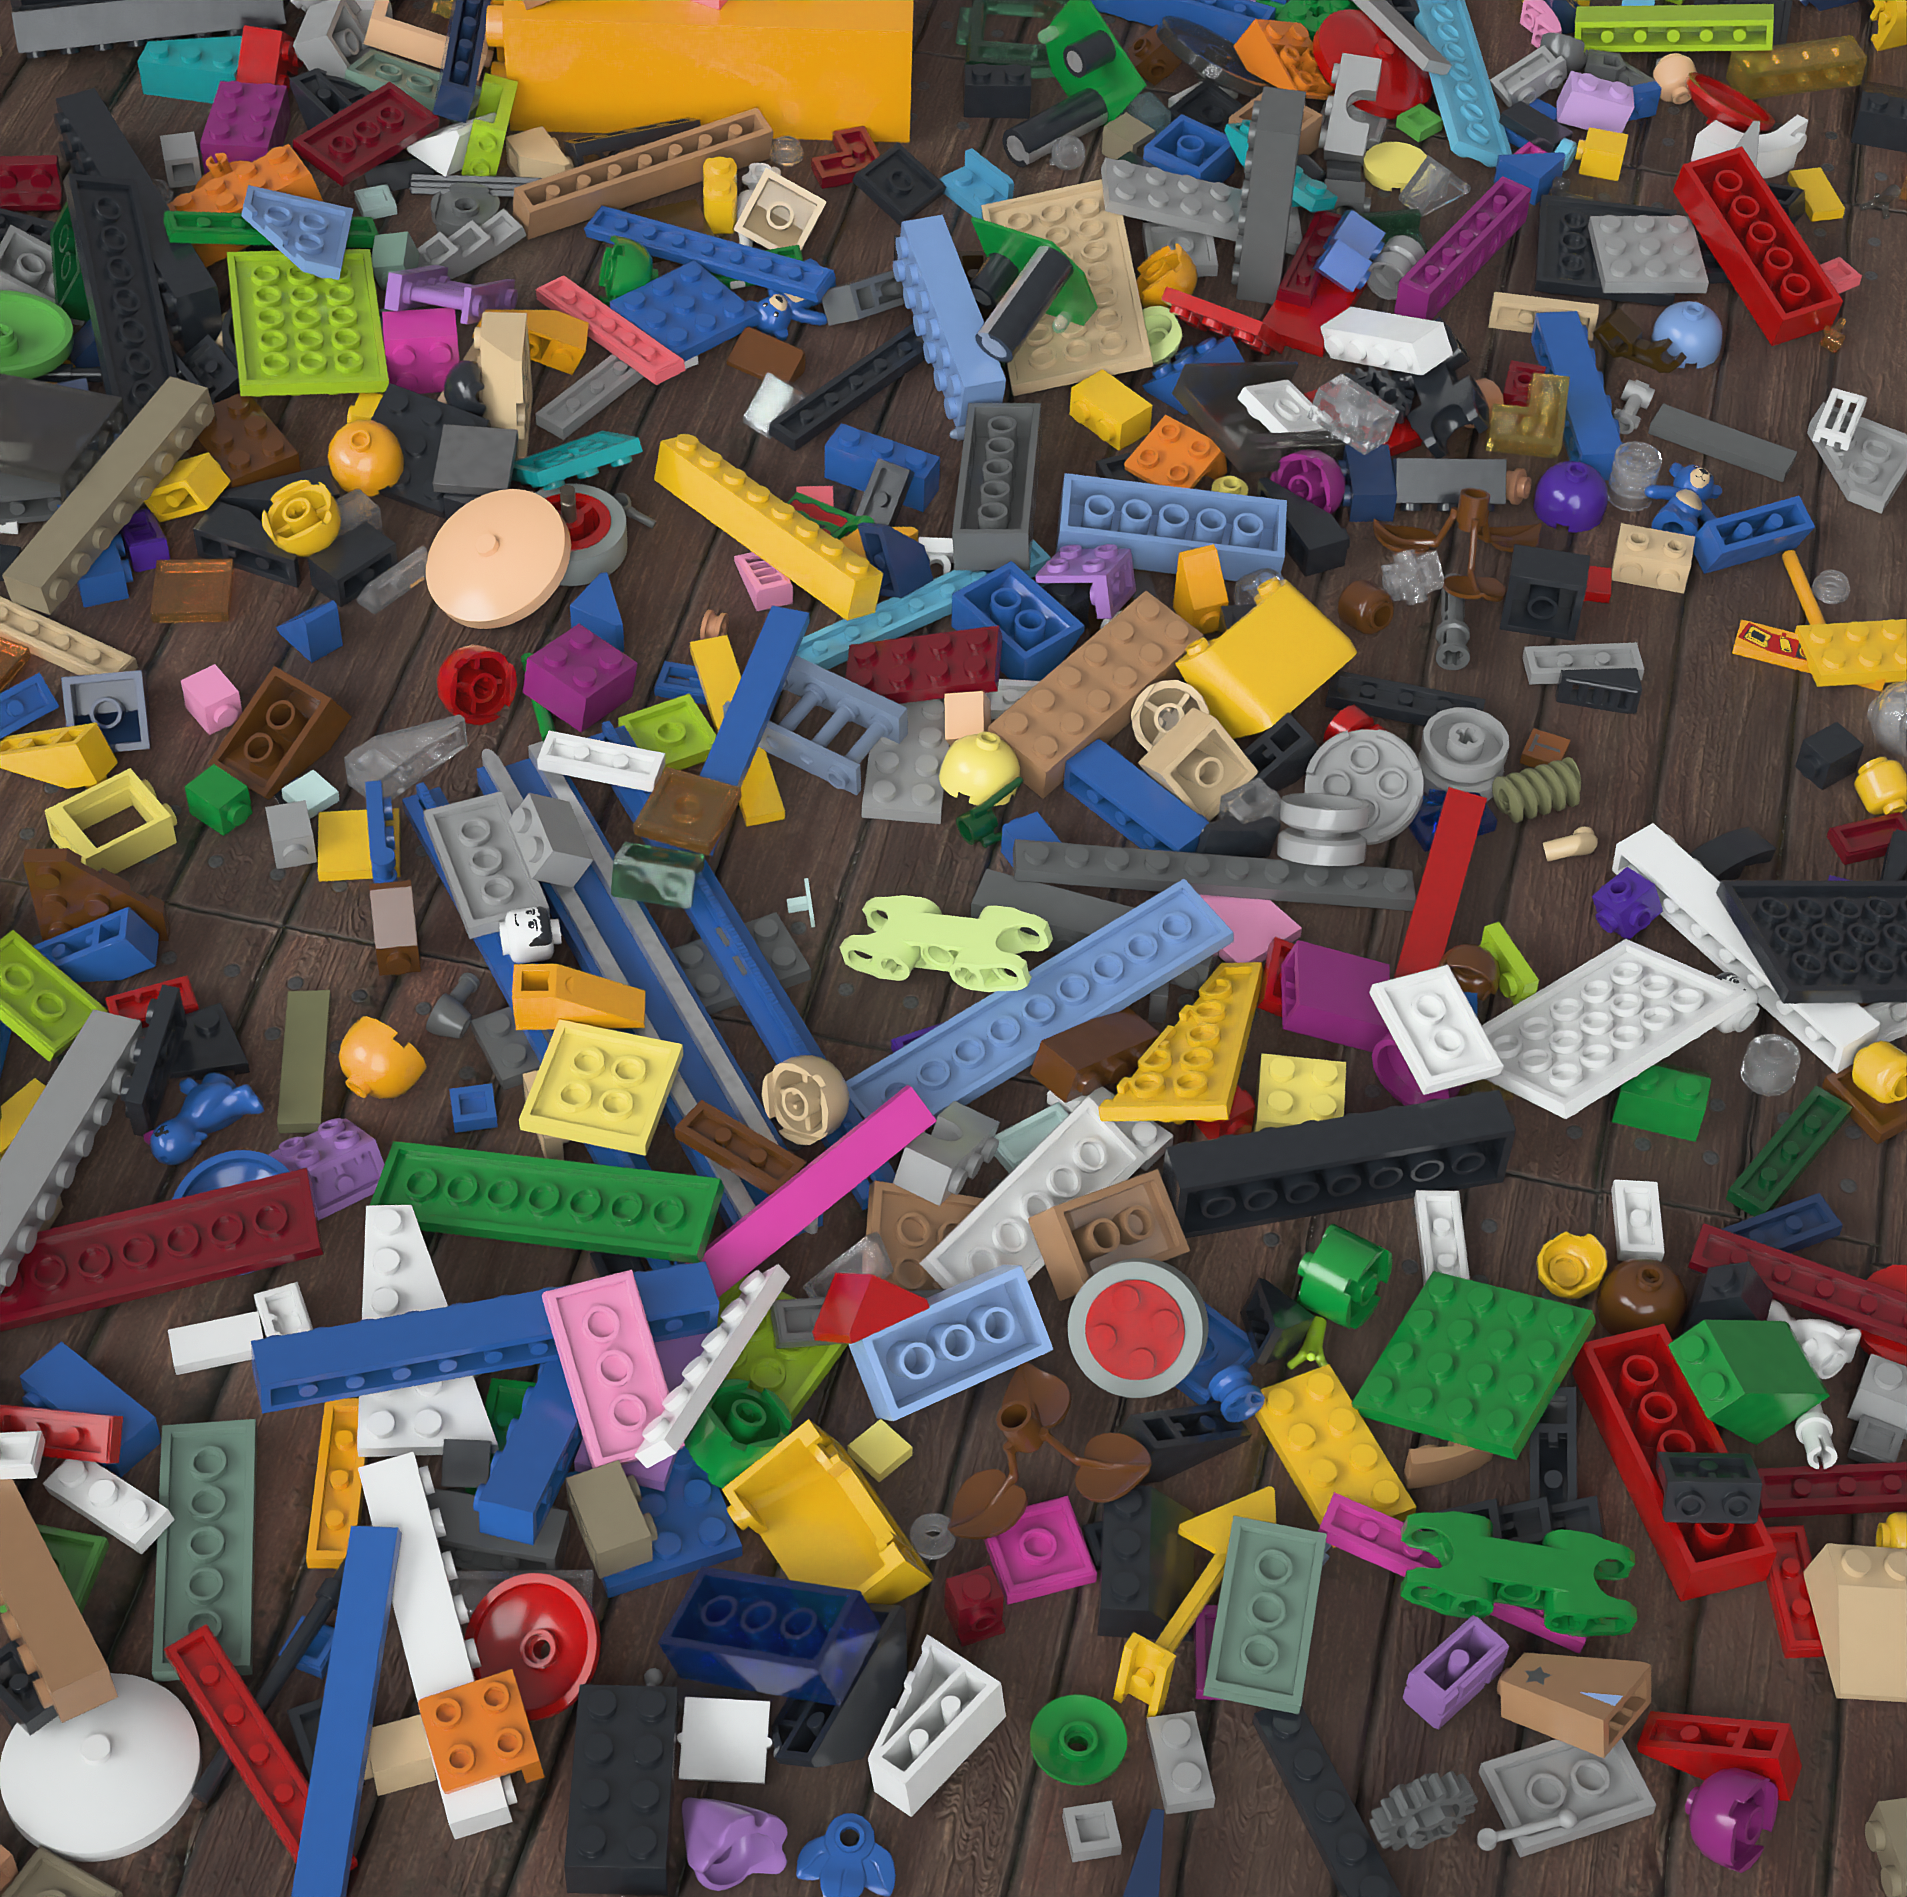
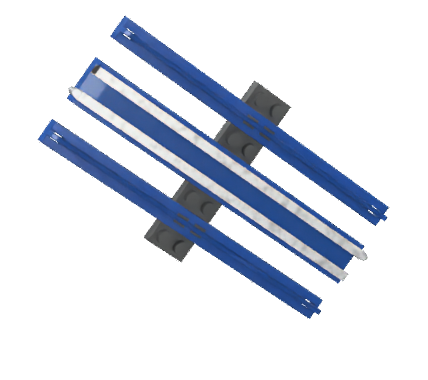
M610 721L602 723V733L588 737L590 739L638 748L624 725L614 728ZM541 741L529 745L528 759L507 766L503 765L499 756L492 750L484 749L482 751L483 767L477 768L478 786L483 795L502 791L511 814L520 806L528 793L568 801L572 806L594 860L573 888L539 881L548 903L550 914L553 919L559 920L560 931L582 971L645 990V1028H609V1030L683 1044V1057L662 1111L674 1134L675 1126L703 1100L788 1151L709 1016L724 1009L741 1005L776 1065L799 1055H813L826 1060L784 990L811 980V968L777 912L744 923L702 853L674 848L673 837L681 818L659 782L655 793L610 784L701 937L699 940L670 949L570 776L538 770L537 758L544 742ZM424 782L416 784L417 794L402 799L403 810L457 908L425 825L423 809L428 810L448 805L449 803L440 787L428 790ZM499 931L473 938L510 1007L471 1020V1029L504 1091L523 1084L524 1073L539 1070L555 1029L516 1030L512 1003L514 964L516 963L512 961L510 955H503ZM537 962L522 963V964H537ZM849 1099L848 1112L839 1128L821 1139L826 1149L863 1121L851 1099ZM679 1141L698 1176L721 1178L725 1188L718 1212L728 1229L770 1196ZM584 1143L595 1164L651 1170L644 1155ZM887 1161L869 1176L873 1182L876 1180L893 1183L896 1174ZM867 1178L851 1190L862 1210L868 1208L870 1183ZM823 1213L795 1236L805 1232L810 1234L817 1233L818 1227L823 1226ZM646 1258L652 1270L670 1268L686 1263L674 1261V1265H672L669 1260Z

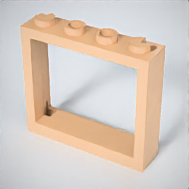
M375 0L363 44L441 69L447 36L385 17L389 0ZM486 31L477 81L480 79L483 66L490 67L494 54V47L487 46Z

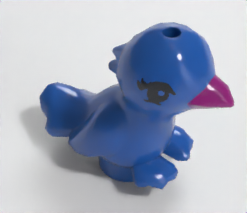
M209 1073L204 1076L201 1084L188 1077L179 1083L180 1091L187 1095L180 1113L175 1118L165 1121L156 1129L143 1134L144 1141L150 1145L152 1154L159 1162L166 1165L181 1164L193 1157L198 1147L202 1145L201 1141L208 1137V1133L224 1129L239 1120L243 1115L264 1112L263 1102L253 1092L249 1084L236 1088L235 1083L225 1075Z

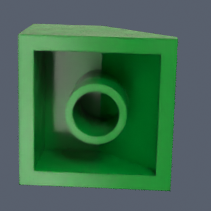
M1659 1061L1641 1072L1638 1076L1619 1086L1612 1122L1696 1142L1706 1110L1711 1076L1706 1072Z

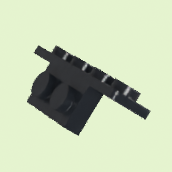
M209 334L183 357L170 343L177 377L208 388L212 404L230 398L240 390L238 368L228 359L225 352Z

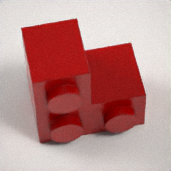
M244 25L236 81L241 83L287 86L289 91L290 79L288 75L297 76L298 68H301L303 65V61L297 57L293 47L295 38L283 31Z

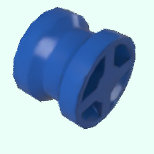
M1233 1365L1223 1369L1209 1383V1392L1215 1401L1221 1402L1220 1410L1229 1422H1240L1250 1418L1262 1408L1265 1402V1397L1260 1388L1252 1385L1253 1377L1244 1365Z

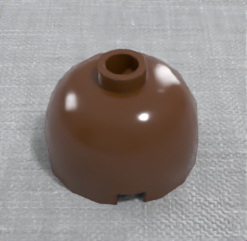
M1648 1257L1631 1258L1613 1267L1601 1284L1597 1296V1304L1600 1311L1598 1317L1601 1325L1612 1336L1665 1324L1673 1339L1683 1326L1686 1317L1687 1292L1680 1276L1669 1265L1658 1259Z

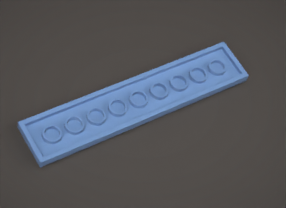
M1182 879L1029 971L1032 978L1027 987L1018 991H996L849 1079L846 1081L849 1097L864 1120L906 1085H909L937 1120L938 1115L953 1101L965 1106L1031 1066L1042 1040L1090 1019L1123 1010L1233 943V931L1185 879Z

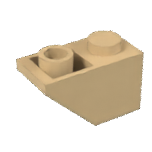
M543 126L505 137L507 164L516 177H537L543 179L574 168L571 158L569 156L565 157L560 150L556 138H551Z

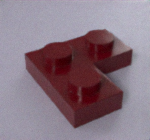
M865 126L834 131L832 143L838 153L811 158V169L822 189L838 187L853 183L854 175L879 157L880 153Z

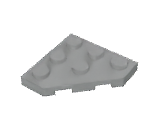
M1824 402L1810 421L1807 434L1811 440H1813L1816 427L1826 403ZM1834 406L1825 428L1832 430L1840 408ZM1847 412L1839 432L1846 433L1853 413ZM1861 417L1848 451L1840 449L1842 443L1835 442L1833 447L1826 445L1828 439L1822 437L1820 442L1812 441L1846 499L1866 509L1882 514L1907 474V434Z

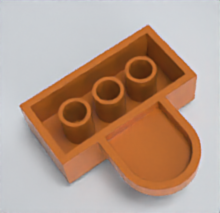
M287 144L283 147L271 149L265 156L253 162H229L225 153H216L215 157L218 163H215L213 157L210 156L206 160V165L210 171L197 182L195 190L177 196L167 206L170 211L242 213L248 185L324 201L310 171L292 147ZM191 243L205 267L226 258L227 252H238L250 246Z

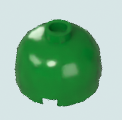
M612 236L610 238L615 244L613 248L606 247L599 275V286L605 287L606 297L599 295V300L607 306H610V301L658 278V269L653 268L651 255L647 248L638 241L620 236Z

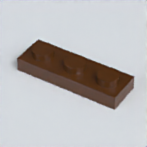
M703 1100L675 1126V1138L769 1195L807 1166V1162Z

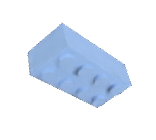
M1001 1265L925 1298L928 1301L929 1309L855 1343L848 1344L876 1418L889 1421L900 1419L1053 1350L1022 1265Z

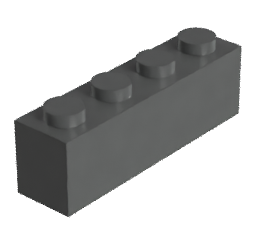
M434 1488L435 1493L426 1495L430 1510L440 1509L446 1531V1536L438 1538L441 1553L451 1551L455 1567L508 1576L542 1573L559 1578L571 1536L568 1511L560 1510L552 1505L534 1545L480 1533L479 1512L473 1509L475 1495L455 1488L447 1490Z

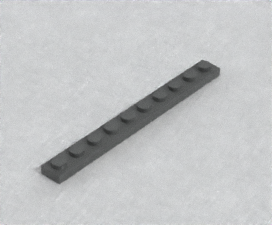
M1015 839L1013 846L1014 880L1162 892L1185 879L1199 895L1413 911L1416 901L1412 870L1353 865L1320 866L1289 860Z

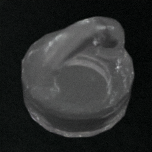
M1073 135L1057 139L1053 143L1051 149L1052 157L1049 159V163L1065 171L1080 167L1085 159L1083 143Z

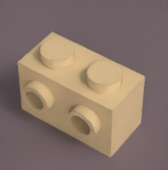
M1621 523L1612 564V580L1684 594L1691 567L1695 537Z

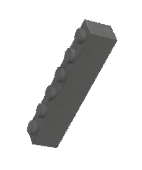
M986 869L971 903V918L978 919L983 909L987 906L1012 907L1037 915L1048 922L1053 937L1049 947L1044 950L1059 954L1131 911L1134 907L1039 882L1016 881L1012 875ZM1020 928V931L1034 936H1039V934L1031 928ZM1219 951L1173 978L1169 983L1184 989L1199 991L1200 987L1213 973Z

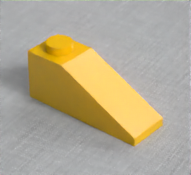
M97 723L5 736L0 741L1 769L66 789L83 786L89 789L107 780L106 775L118 763Z

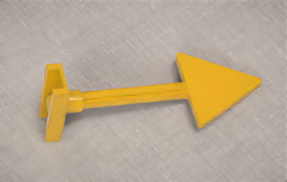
M1268 1486L1179 1524V1535L1215 1555L1155 1643L1135 1632L1130 1636L1124 1645L1113 1696L1114 1700L1122 1703L1127 1694H1130L1149 1705L1146 1718L1161 1714L1165 1706L1176 1655L1173 1653L1222 1582L1233 1516L1276 1524L1275 1490L1273 1487Z

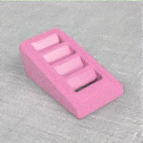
M754 552L734 556V562L756 611L770 609L772 605L779 607L793 604V585L788 577Z

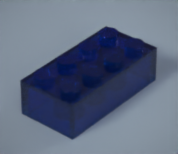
M701 1566L658 1644L682 1679L840 1706L881 1626L861 1591Z

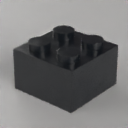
M1514 544L1505 588L1506 593L1502 604L1499 630L1574 641L1587 588L1590 556Z

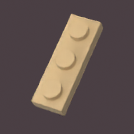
M1494 292L1488 328L1532 333L1536 313L1577 311L1581 324L1587 327L1588 340L1593 341V331L1597 323L1599 305Z

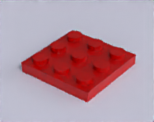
M1167 286L1161 300L1170 306L1169 312L1186 322V325L1202 332H1206L1207 328H1210V331L1218 334V337L1222 339L1231 336L1235 344L1240 339L1242 343L1250 346L1251 350L1269 356L1271 351L1282 354L1287 341L1264 322Z

